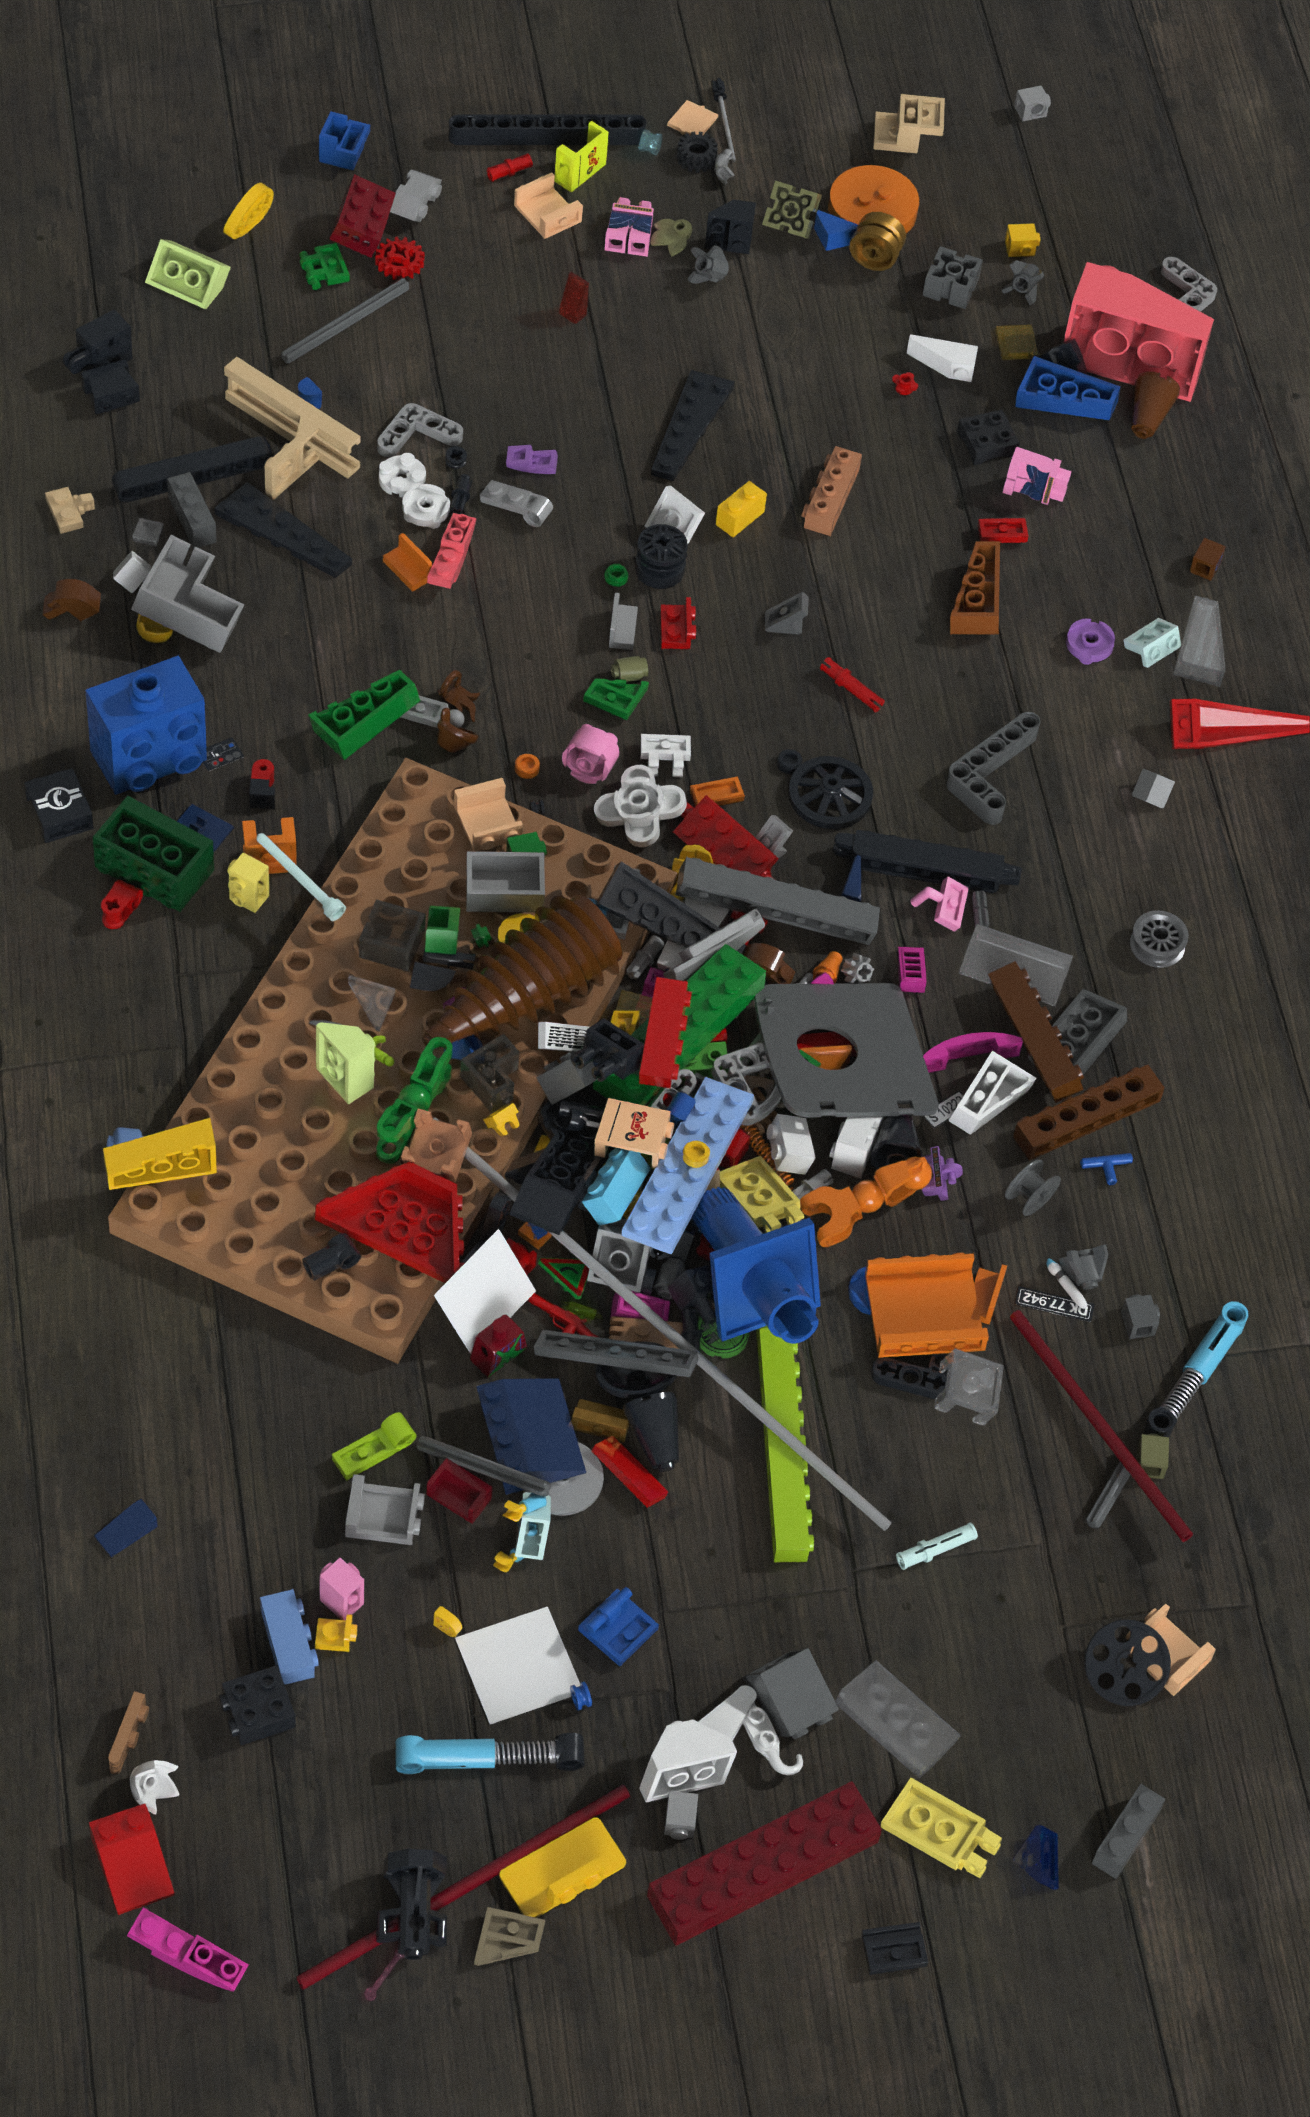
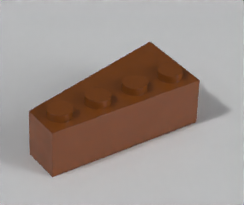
M976 541L966 575H964L962 587L956 598L954 610L952 609L950 615V634L999 635L1000 541Z

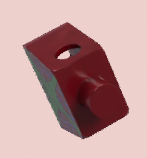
M502 1315L478 1333L475 1338L470 1361L489 1378L527 1349L524 1332L508 1315Z

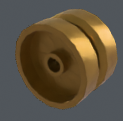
M883 212L868 213L860 220L857 230L852 236L849 246L851 255L865 268L874 271L887 270L895 264L899 252L905 243L906 232L899 220Z

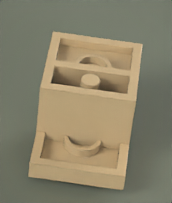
M901 94L898 114L875 113L873 149L917 153L920 134L943 136L945 98Z

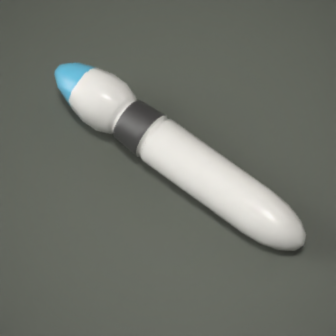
M1048 1258L1046 1264L1049 1272L1056 1277L1072 1300L1080 1308L1086 1309L1087 1302L1064 1271H1062L1061 1266Z

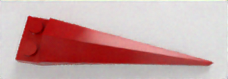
M1200 699L1170 700L1172 749H1202L1310 733V716L1255 709Z

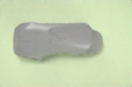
M725 149L723 153L717 154L714 170L718 179L724 185L728 183L727 180L730 177L735 176L728 167L729 160L734 155L730 149Z

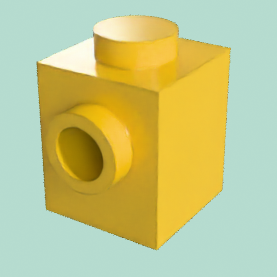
M1010 224L1007 226L1005 244L1008 257L1035 256L1036 247L1040 246V234L1036 233L1034 224Z

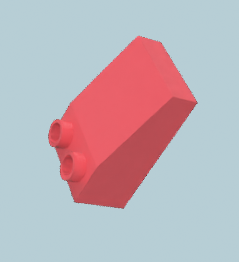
M1087 262L1072 301L1064 342L1075 338L1083 356L1086 370L1089 373L1135 385V380L1140 373L1147 371L1160 373L1159 377L1167 379V376H1169L1178 383L1180 387L1179 399L1191 402L1199 379L1214 319L1131 274L1121 272L1112 266H1100Z

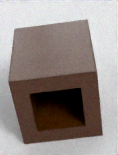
M1204 538L1193 557L1190 572L1212 581L1222 562L1226 546Z

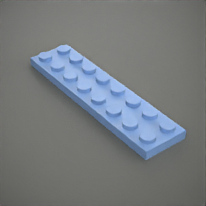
M707 1077L704 1078L694 1097L696 1103L686 1121L680 1122L669 1142L665 1159H660L658 1166L655 1168L622 1228L621 1236L671 1255L754 1100V1094ZM701 1141L709 1147V1161L705 1166L694 1168L688 1166L683 1161V1148L688 1142Z

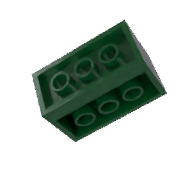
M130 796L123 800L93 836L95 867L101 873L109 874L118 880L120 879L142 889L144 896L152 897L160 901L165 907L173 908L178 912L182 911L214 871L213 840Z

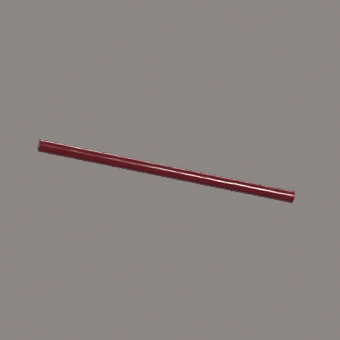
M1021 1310L1013 1312L1010 1316L1011 1321L1180 1540L1182 1542L1189 1540L1193 1536V1532Z

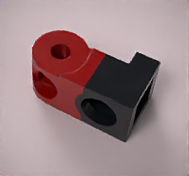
M257 760L252 766L249 793L250 808L275 809V787H271L274 784V765L269 760Z

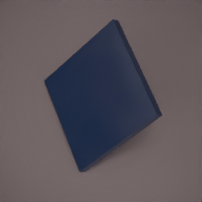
M191 804L177 821L213 840L214 852L234 829L233 825L194 804Z

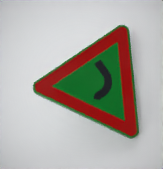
M539 1258L538 1264L554 1278L555 1283L558 1282L564 1287L563 1290L565 1292L568 1291L575 1299H581L589 1274V1268L579 1259Z

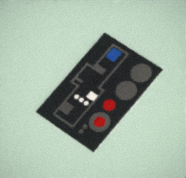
M231 737L206 747L207 760L203 761L207 770L211 771L243 758L244 755Z

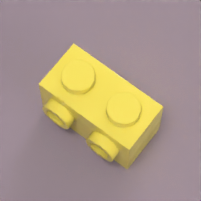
M242 853L237 860L234 859L230 863L227 870L229 873V897L235 905L245 907L256 913L269 897V866Z

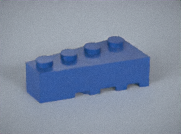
M1034 356L1017 391L1015 407L1110 420L1118 403L1121 386Z

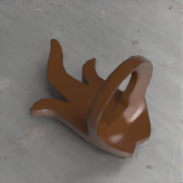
M454 670L446 677L441 689H438V694L441 699L461 712H463L462 708L468 710L471 721L475 722L476 708L472 701L478 699L480 692L470 693L461 686L462 673Z

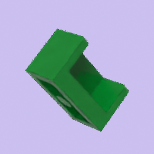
M429 906L425 952L456 954L460 908Z

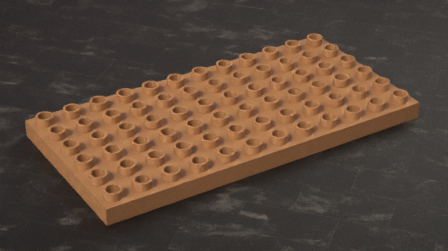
M408 758L404 759L321 888L330 898L339 899L346 906L345 913L338 920L331 921L324 914L323 905L314 898L165 1128V1130L210 1118L216 1145L217 1173L127 1187L108 1216L110 1234L397 1364L435 1302L436 1298L434 1295L445 1283L349 1237L361 1254L359 1262L346 1270L338 1268L315 1281L310 1279L302 1264V1259L326 1247L333 1237L341 1234L315 1220L316 1204L326 1197L331 1198L342 1193L343 1190L350 1186L355 1187L372 1176L381 1175L389 1171L393 1166L403 1164L401 1158L394 1164L383 1163L377 1158L376 1146L380 1139L377 1136V1123L386 1108L394 1104L400 1090L410 1084V1077L414 1073L418 1060L426 1047L422 1041V1037L425 1036L424 1033L444 1013L442 1004L454 996L455 989L458 987L466 988L465 974L469 971V969L450 966L449 969L456 971L452 981L444 988L436 991L410 988L415 962L448 969L445 965L423 961L429 906L460 908L457 952L476 954L475 961L463 960L467 963H473V971L478 972L477 962L479 957L482 955L491 957V947L495 942H498V928L502 921L509 916L519 913L535 915V912H466L467 851L473 852V849L454 807V790L472 785ZM507 801L515 822L522 821V835L537 832L539 840L544 841L546 845L547 855L544 856V907H550V901L554 896H563L570 900L580 894L587 898L598 900L614 871L615 865L621 861L631 868L641 870V875L669 894L674 887L677 872ZM507 844L477 852H506ZM629 922L625 940L619 939L623 955L622 959L618 961V975H612L604 970L602 972L604 977L603 986H597L587 981V996H581L572 990L570 991L572 997L570 1006L555 1000L553 1001L555 1014L550 1015L541 1008L537 1009V1023L530 1022L524 1016L519 1017V1030H514L506 1023L499 1025V1036L495 1035L491 1030L480 1032L479 1039L491 1058L488 1063L450 1059L449 1064L452 1067L451 1078L443 1092L435 1096L428 1111L431 1112L432 1118L436 1117L439 1121L457 1126L456 1119L469 1122L472 1136L468 1147L504 1179H507L504 1177L505 1172L513 1161L519 1158L538 1126L539 1112L548 1101V1097L536 1077L545 1073L544 1066L555 1060L560 1064L559 1058L569 1053L566 1051L538 1049L539 1022L587 1027L597 1023L624 979L626 969L635 959L636 952L641 950L651 931ZM478 923L481 928L487 927L492 938L488 942V948L484 946L479 949L472 935L471 929L476 928ZM311 1020H326L342 1025L359 1027L364 1034L367 1033L372 1038L380 1035L385 1036L386 1042L379 1043L376 1047L393 1057L395 1063L393 1066L388 1067L385 1063L383 1064L375 1059L374 1088L350 1104H347L316 1069V1026L309 1022ZM443 1047L433 1050V1055L438 1058L444 1053ZM514 1103L519 1111L516 1113L519 1127L512 1129L510 1124L506 1122L505 1129L508 1134L502 1137L493 1128L488 1129L483 1119L501 1107ZM414 1130V1132H413V1134H412V1137H411V1140H410V1142H409L408 1148L410 1147V1144H411V1141H412V1139H413L415 1130ZM388 1143L383 1151L386 1154H391L395 1152L396 1146L393 1143ZM464 1157L458 1177L454 1183L457 1184V1195H462V1211H458V1217H463V1234L458 1235L459 1240H464L465 1250L487 1213L491 1201L500 1189Z

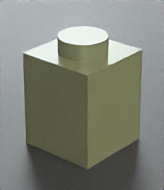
M1154 1433L1142 1434L1137 1446V1461L1150 1478L1164 1479L1168 1469L1169 1437H1161Z

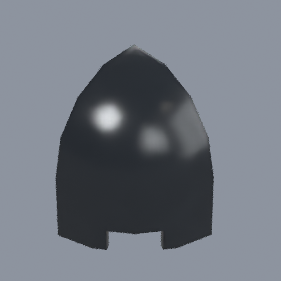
M415 962L410 988L423 991L439 990L452 981L456 971Z

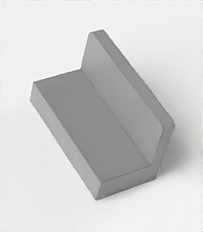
M615 593L609 648L633 650L638 607L619 605L620 593Z

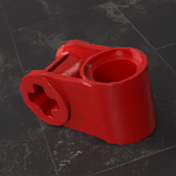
M120 879L117 880L101 902V910L104 913L102 916L103 925L109 929L121 928L131 913L141 903L143 890Z

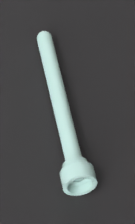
M260 833L257 835V841L323 905L324 914L331 921L338 920L345 913L346 906L339 899L330 898L265 834Z

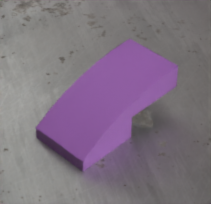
M531 445L508 446L506 466L528 473L556 474L557 451H533Z

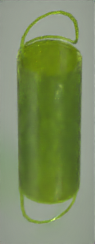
M569 1301L567 1310L592 1320H594L595 1315H599L596 1309Z

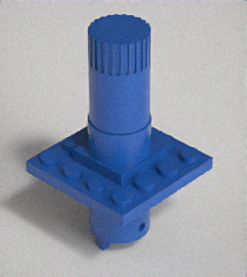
M717 1187L716 1189L711 1188V1190H707L694 1211L692 1220L714 1249L709 1254L719 1338L723 1342L767 1326L773 1335L782 1338L787 1343L796 1344L805 1341L817 1329L819 1320L816 1317V1308L821 1306L814 1223L810 1218L762 1234L729 1189Z

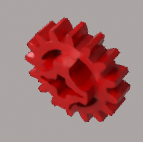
M395 237V241L386 239V244L380 243L379 249H376L375 265L378 266L379 272L384 271L385 277L392 275V279L395 280L397 277L405 279V276H409L412 279L414 273L420 274V268H424L425 253L422 251V246H415V240L407 242V237H404L402 241L398 237Z

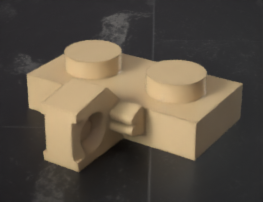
M68 487L45 493L46 501L60 534L83 528L81 515L85 514L86 511L95 509L91 493L72 496Z

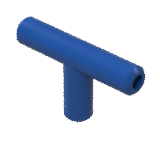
M1131 1153L1082 1158L1080 1166L1083 1169L1103 1167L1107 1184L1114 1185L1117 1183V1178L1113 1165L1131 1164L1133 1156Z

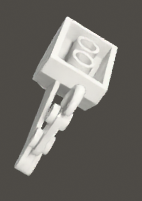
M744 1685L739 1687L738 1690L700 1721H675L667 1725L651 1755L639 1788L645 1802L667 1798L669 1791L688 1793L725 1784L737 1753L732 1741L742 1724H744L754 1748L769 1761L770 1765L778 1773L783 1775L798 1773L803 1767V1759L798 1754L796 1756L797 1762L794 1766H787L782 1763L779 1757L780 1742L767 1713L755 1705L756 1691L752 1687Z

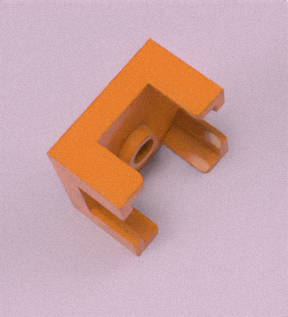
M293 817L282 818V835L267 837L296 864ZM242 821L243 853L268 865L269 874L288 872L257 841L255 821Z

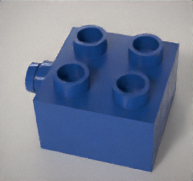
M179 655L85 690L90 752L115 795L130 789L135 792L146 790L155 783L156 779L175 772L179 774L191 773L203 761L207 760L204 697Z

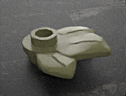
M672 219L659 220L654 224L657 231L652 235L650 243L651 246L668 245L670 255L675 256L687 246V239L692 234V225L685 219L676 221Z

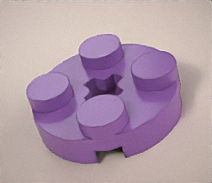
M1081 619L1071 625L1066 637V645L1070 653L1078 658L1082 664L1089 665L1092 662L1102 661L1113 652L1115 635L1112 629L1104 622L1099 621V623L1091 622V619ZM1086 638H1089L1090 640L1094 639L1095 642L1089 643L1086 641Z

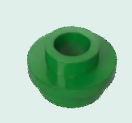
M612 564L605 571L604 578L609 585L619 587L627 583L629 575L623 565Z
M479 923L476 924V928L471 929L477 946L479 949L484 946L488 948V942L492 940L486 926L481 928Z

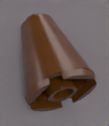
M1147 371L1140 373L1135 380L1131 429L1141 439L1154 435L1179 397L1180 387L1178 383L1169 376H1167V379L1159 377L1160 373Z

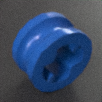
M581 1682L579 1687L575 1685L570 1686L571 1697L578 1711L582 1710L584 1705L587 1707L592 1706L591 1695L585 1682Z

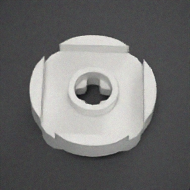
M411 453L393 456L380 463L379 484L390 495L393 492L399 494V497H403L409 489L412 488L413 491L426 481L424 465L415 459ZM399 474H405V475H406V478L403 479V477H401V476L397 477V476H398Z
M422 484L413 491L411 488L404 494L402 500L404 519L418 526L432 529L438 528L441 522L449 515L450 500L445 496V491L435 485ZM426 503L430 504V507L424 508L422 506H424Z

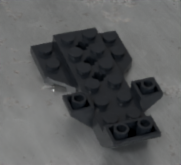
M576 1093L564 1098L567 1101L606 1107L601 1103ZM548 1099L540 1110L537 1120L550 1139L549 1144L545 1149L515 1159L505 1172L504 1177L522 1184L510 1215L519 1218L521 1221L543 1228L547 1232L560 1235L578 1202V1208L590 1213L582 1201L588 1193L589 1186L596 1180L598 1171L607 1162L609 1153L616 1147L609 1146L605 1158L595 1156V1138L599 1128L585 1126L580 1131L566 1129L567 1117L558 1116L560 1101L552 1105Z

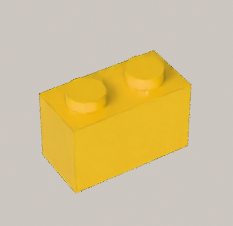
M748 481L718 506L716 525L734 538L764 513L767 493L751 481Z

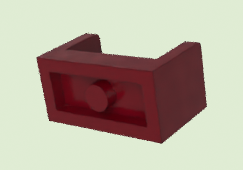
M446 1458L427 1482V1496L473 1524L491 1501L492 1486Z

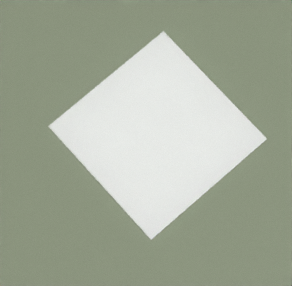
M498 1229L437 1291L434 1297L471 1354L478 1333L504 1314L511 1318L536 1290Z
M548 1607L455 1637L489 1724L571 1697L570 1686H580V1682Z

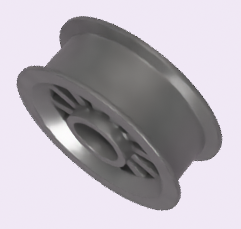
M1150 911L1141 915L1136 920L1130 938V947L1133 954L1142 963L1157 968L1169 967L1176 964L1183 957L1185 946L1188 942V930L1183 921L1174 914L1166 911Z

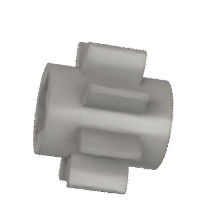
M854 953L853 958L844 959L845 962L841 972L846 976L845 982L857 984L862 983V981L871 980L874 968L869 964L870 958Z

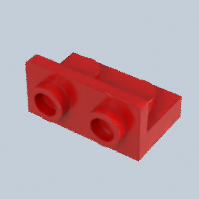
M686 597L685 605L661 604V648L690 649L691 639H696V625H692V621H695L696 607L691 606V597Z

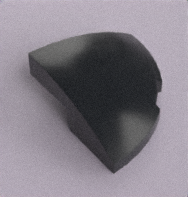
M1075 338L1036 355L1038 358L1087 374L1085 362Z

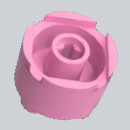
M584 724L575 732L562 754L563 765L565 767L568 766L572 770L570 774L581 782L596 784L599 780L604 781L619 757L618 739L612 733H606L589 724Z

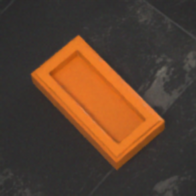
M738 776L690 785V794L695 807L705 795L710 797L719 806L744 801L745 795Z

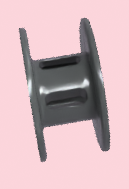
M1037 1159L1023 1168L1012 1180L1005 1192L1007 1200L1013 1199L1020 1194L1027 1200L1022 1210L1024 1216H1029L1039 1210L1056 1192L1061 1182L1060 1176H1053L1046 1181L1039 1176L1044 1164L1041 1159Z

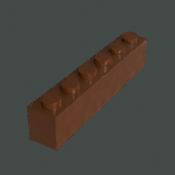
M1014 961L989 973L988 976L996 995L1019 1037L1022 1038L1027 1052L1055 1103L1084 1090L1081 1083L1084 1075L1079 1065L1073 1066L1070 1061L1073 1059V1055L1067 1045L1062 1046L1060 1040L1063 1038L1056 1025L1051 1026L1049 1021L1052 1018L1047 1007L1041 1008L1039 1004L1041 997L1036 987L1030 988L1028 983L1031 982V979L1026 969H1020L1017 962Z

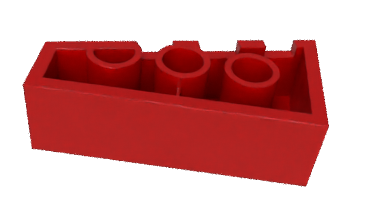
M656 977L639 1073V1084L671 1089L672 1080L678 1079L680 1064L675 1063L677 1055H682L684 1040H680L681 1031H686L688 1016H685L686 1007H690L692 992L687 991V981Z

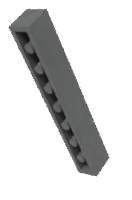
M686 857L679 869L676 888L677 896L742 913H748L757 908L762 918L870 945L877 934L880 907L872 906L867 902L849 900L844 896L826 894L820 890H811L794 883L780 882L771 877H761L748 871H738L721 864L715 865L698 858Z

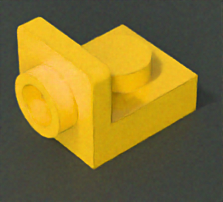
M347 1614L346 1620L318 1618L315 1649L349 1652L350 1642H356L357 1625L352 1624V1615Z

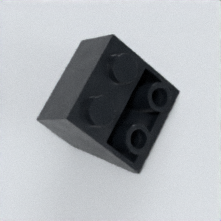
M732 200L709 212L705 248L711 249L715 245L720 247L722 251L749 254L756 203Z

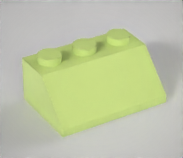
M160 239L145 283L207 309L223 289L231 267L176 242Z
M320 1022L316 1025V1069L347 1104H350L374 1088L375 1042L369 1034H364L359 1027Z

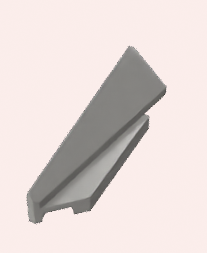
M753 909L679 952L683 962L663 973L664 977L687 981L725 944L737 951L765 927V922L758 909Z

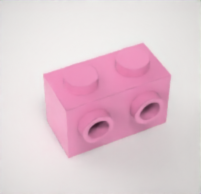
M341 1558L333 1564L328 1563L320 1572V1601L340 1620H346L347 1614H354L364 1604V1579L352 1563L349 1562L347 1564Z

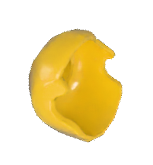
M138 614L136 628L144 640L156 644L166 642L172 636V629Z

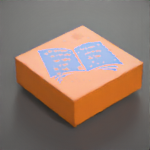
M528 1222L518 1230V1235L538 1250L552 1237L543 1228Z

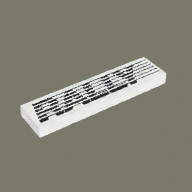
M539 1022L538 1049L566 1052L574 1050V1052H577L584 1047L586 1031L589 1027Z

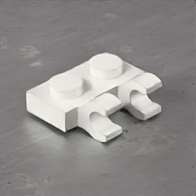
M641 734V759H648V767L653 771L654 776H658L659 760H673L672 777H683L684 761H690L691 736Z

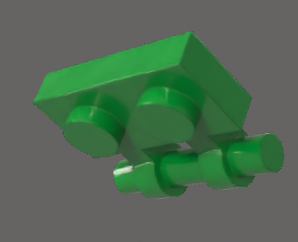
M337 243L314 247L313 255H308L307 251L300 252V265L306 271V280L313 290H318L321 287L320 280H325L327 286L350 281V274ZM319 265L321 269L315 270L314 266Z

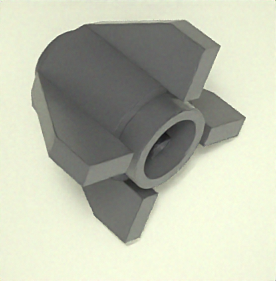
M714 245L708 253L696 247L691 249L697 259L695 262L696 271H693L688 277L689 282L694 284L708 280L718 282L726 277L729 265L720 247Z
M1013 261L1010 264L1014 273L1013 280L1004 286L1002 292L1005 294L1015 289L1017 292L1026 293L1025 297L1029 305L1036 301L1037 283L1044 277V273L1032 263Z
M1101 1245L1080 1251L1070 1250L1066 1252V1257L1059 1258L1061 1268L1076 1286H1082L1083 1290L1098 1287V1282L1103 1280L1108 1251L1106 1245Z

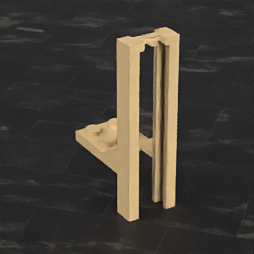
M236 357L224 367L225 376L228 377V389L225 391V399L290 441L274 457H270L264 466L265 495L271 500L277 498L318 460L347 479L360 468V461L349 455L351 447L360 443V436L242 359Z

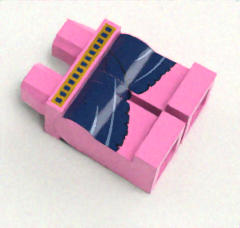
M620 197L617 203H613L610 222L606 232L605 251L625 253L628 233H630L628 254L648 257L654 208H651V202L641 201L639 206L630 205L628 198ZM616 239L622 240L623 243L621 245H613L610 241ZM635 242L645 244V247L642 249H637L633 246V244Z
M1016 447L1009 466L1003 493L1012 495L1013 491L1028 495L1034 500H1042L1041 503L1047 505L1050 498L1063 502L1072 471L1060 468L1061 460L1054 459L1053 461L1046 456Z

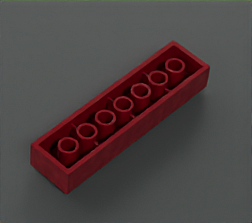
M851 1781L649 1883L647 1897L673 1943L677 1946L877 1844L882 1829L855 1784Z

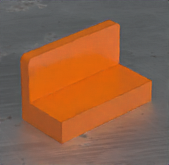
M404 533L399 535L398 547L383 555V562L412 592L427 584L432 562Z
M1002 1264L999 1274L982 1268L978 1269L974 1285L982 1323L990 1325L1007 1265Z

